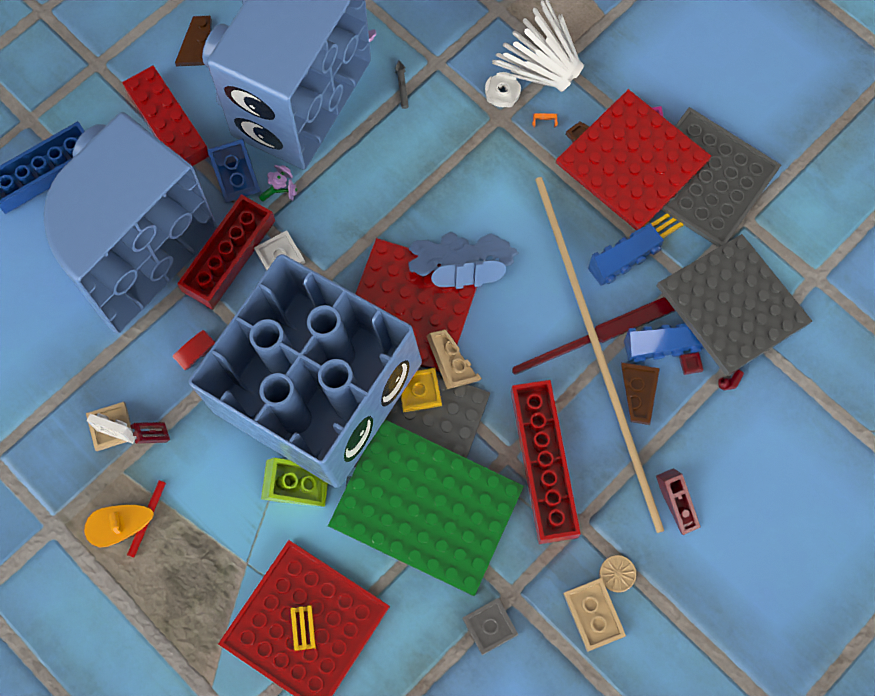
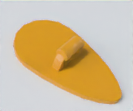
M118 505L100 508L94 511L85 523L84 533L86 539L94 546L100 548L109 547L144 528L153 518L154 512L147 507L139 505Z

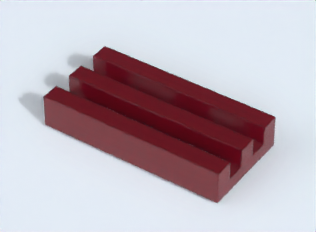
M143 422L130 425L131 429L135 430L133 436H137L136 444L166 443L170 440L165 422ZM140 429H162V431H141Z

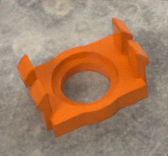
M533 114L532 126L534 128L535 120H554V128L558 124L557 114Z

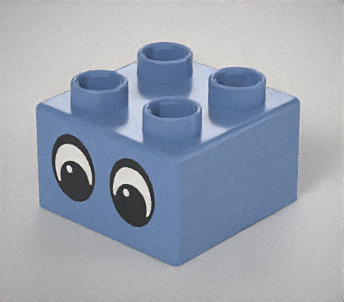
M242 0L243 5L229 26L219 24L214 27L203 48V63L209 68L216 89V102L222 107L230 134L234 138L244 139L245 143L305 170L371 61L365 0Z
M280 254L273 261L189 379V384L215 415L337 488L343 484L420 367L422 359L411 325L290 257Z

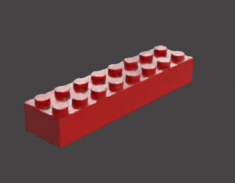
M551 380L512 385L511 397L538 543L545 544L579 538L581 535Z

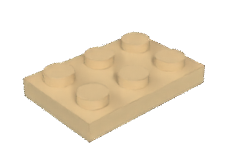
M602 578L563 593L587 652L626 637Z

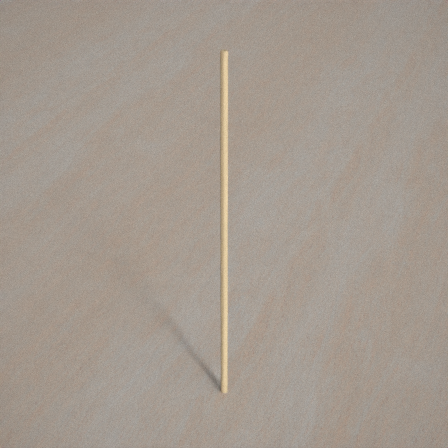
M538 177L535 181L656 532L661 533L664 531L657 507L543 178Z

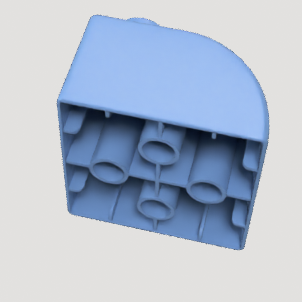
M124 112L117 114L107 125L97 124L90 127L79 137L73 149V159L64 166L52 182L44 207L45 233L54 257L105 324L116 334L121 333L199 252L218 227L193 166Z

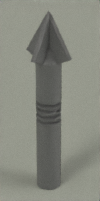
M398 60L395 73L398 76L401 107L406 109L409 107L404 76L406 67Z

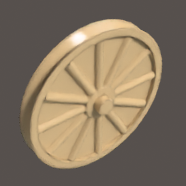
M615 555L607 558L602 563L600 578H602L608 590L618 593L624 592L635 583L636 569L628 558Z

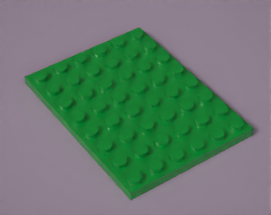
M384 420L364 450L328 527L469 595L475 596L524 486L394 423Z

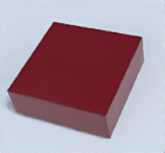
M699 352L680 355L679 359L683 375L703 372L704 369Z

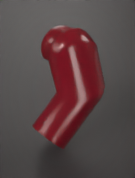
M738 369L731 378L724 379V377H721L718 380L719 388L722 390L736 389L744 372Z

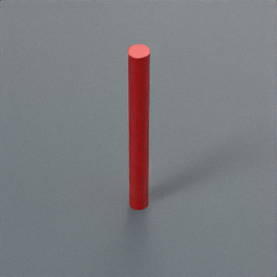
M160 480L147 507L153 512L166 485L165 482ZM149 523L135 534L127 556L135 557Z

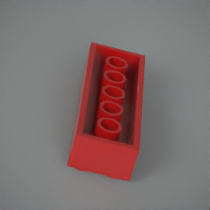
M154 65L122 82L126 93L156 138L192 166L210 157L207 145Z
M241 194L177 283L181 291L213 310L255 251L254 247L260 244L274 224L273 212Z

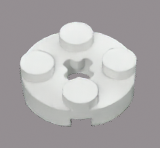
M499 72L497 75L491 76L485 85L487 101L498 107H512L520 97V83H518L515 77L509 76L510 73ZM505 87L506 92H500L498 89Z

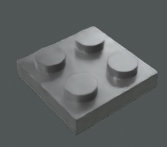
M499 598L462 618L482 655L518 636Z

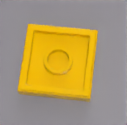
M435 368L416 371L401 394L403 413L442 406Z

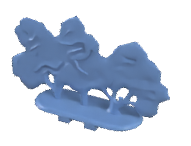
M450 231L441 237L440 244L429 240L414 241L409 250L413 254L418 255V257L409 262V270L421 276L428 275L435 270L432 273L431 279L439 287L455 286L456 289H461L463 285L473 284L474 287H480L483 283H491L501 279L506 272L505 266L512 265L514 263L513 257L519 252L515 248L510 247L509 242L493 234L481 237L475 245H469L467 239L458 238L456 234ZM488 256H493L492 260L486 261Z

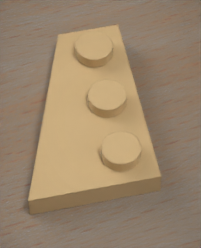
M446 330L427 335L447 389L478 382L482 379L478 373L475 374L471 369V363L468 359L465 360L459 352L460 348Z

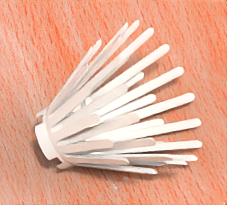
M541 0L542 10L560 42L538 10L533 8L535 21L547 38L545 39L524 18L523 23L528 27L524 32L536 46L517 31H513L512 34L532 51L517 41L513 43L515 47L508 43H503V47L527 60V62L506 52L504 54L496 53V56L510 63L502 60H492V64L509 69L512 73H515L509 76L555 87L562 92L571 84L570 82L574 78H577L584 68V64L579 60L563 15L561 14L560 16L559 14L557 19L549 1L545 0L547 8L544 1Z

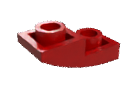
M202 330L184 344L172 357L184 370H188L200 357H204L216 342L205 330Z

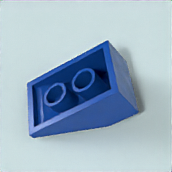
M244 139L207 150L225 203L237 200L241 194L249 196L261 192Z

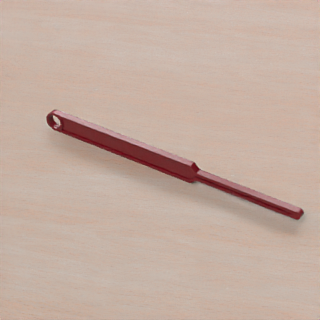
M663 297L597 325L595 331L599 342L604 343L627 333L629 328L641 327L676 310ZM589 335L516 365L512 368V373L517 375L591 343Z

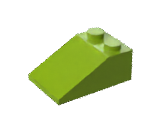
M271 458L266 460L261 499L325 507L328 483L290 460Z

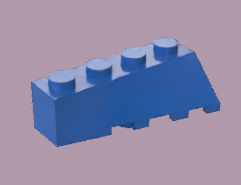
M651 223L633 232L629 239L626 237L620 239L614 247L611 245L605 247L601 254L598 252L592 254L588 270L601 286L605 283H612L617 278V275L620 273L626 274L631 270V266L636 263L637 265L643 263L648 255H655L662 249L661 246L664 240Z
M686 323L677 324L675 328H672L670 325H662L656 330H653L652 326L644 327L641 331H636V328H629L624 339L628 361H634L635 363H642L650 358L659 360L666 355L676 357L682 355L683 352L689 351L696 353L704 348Z

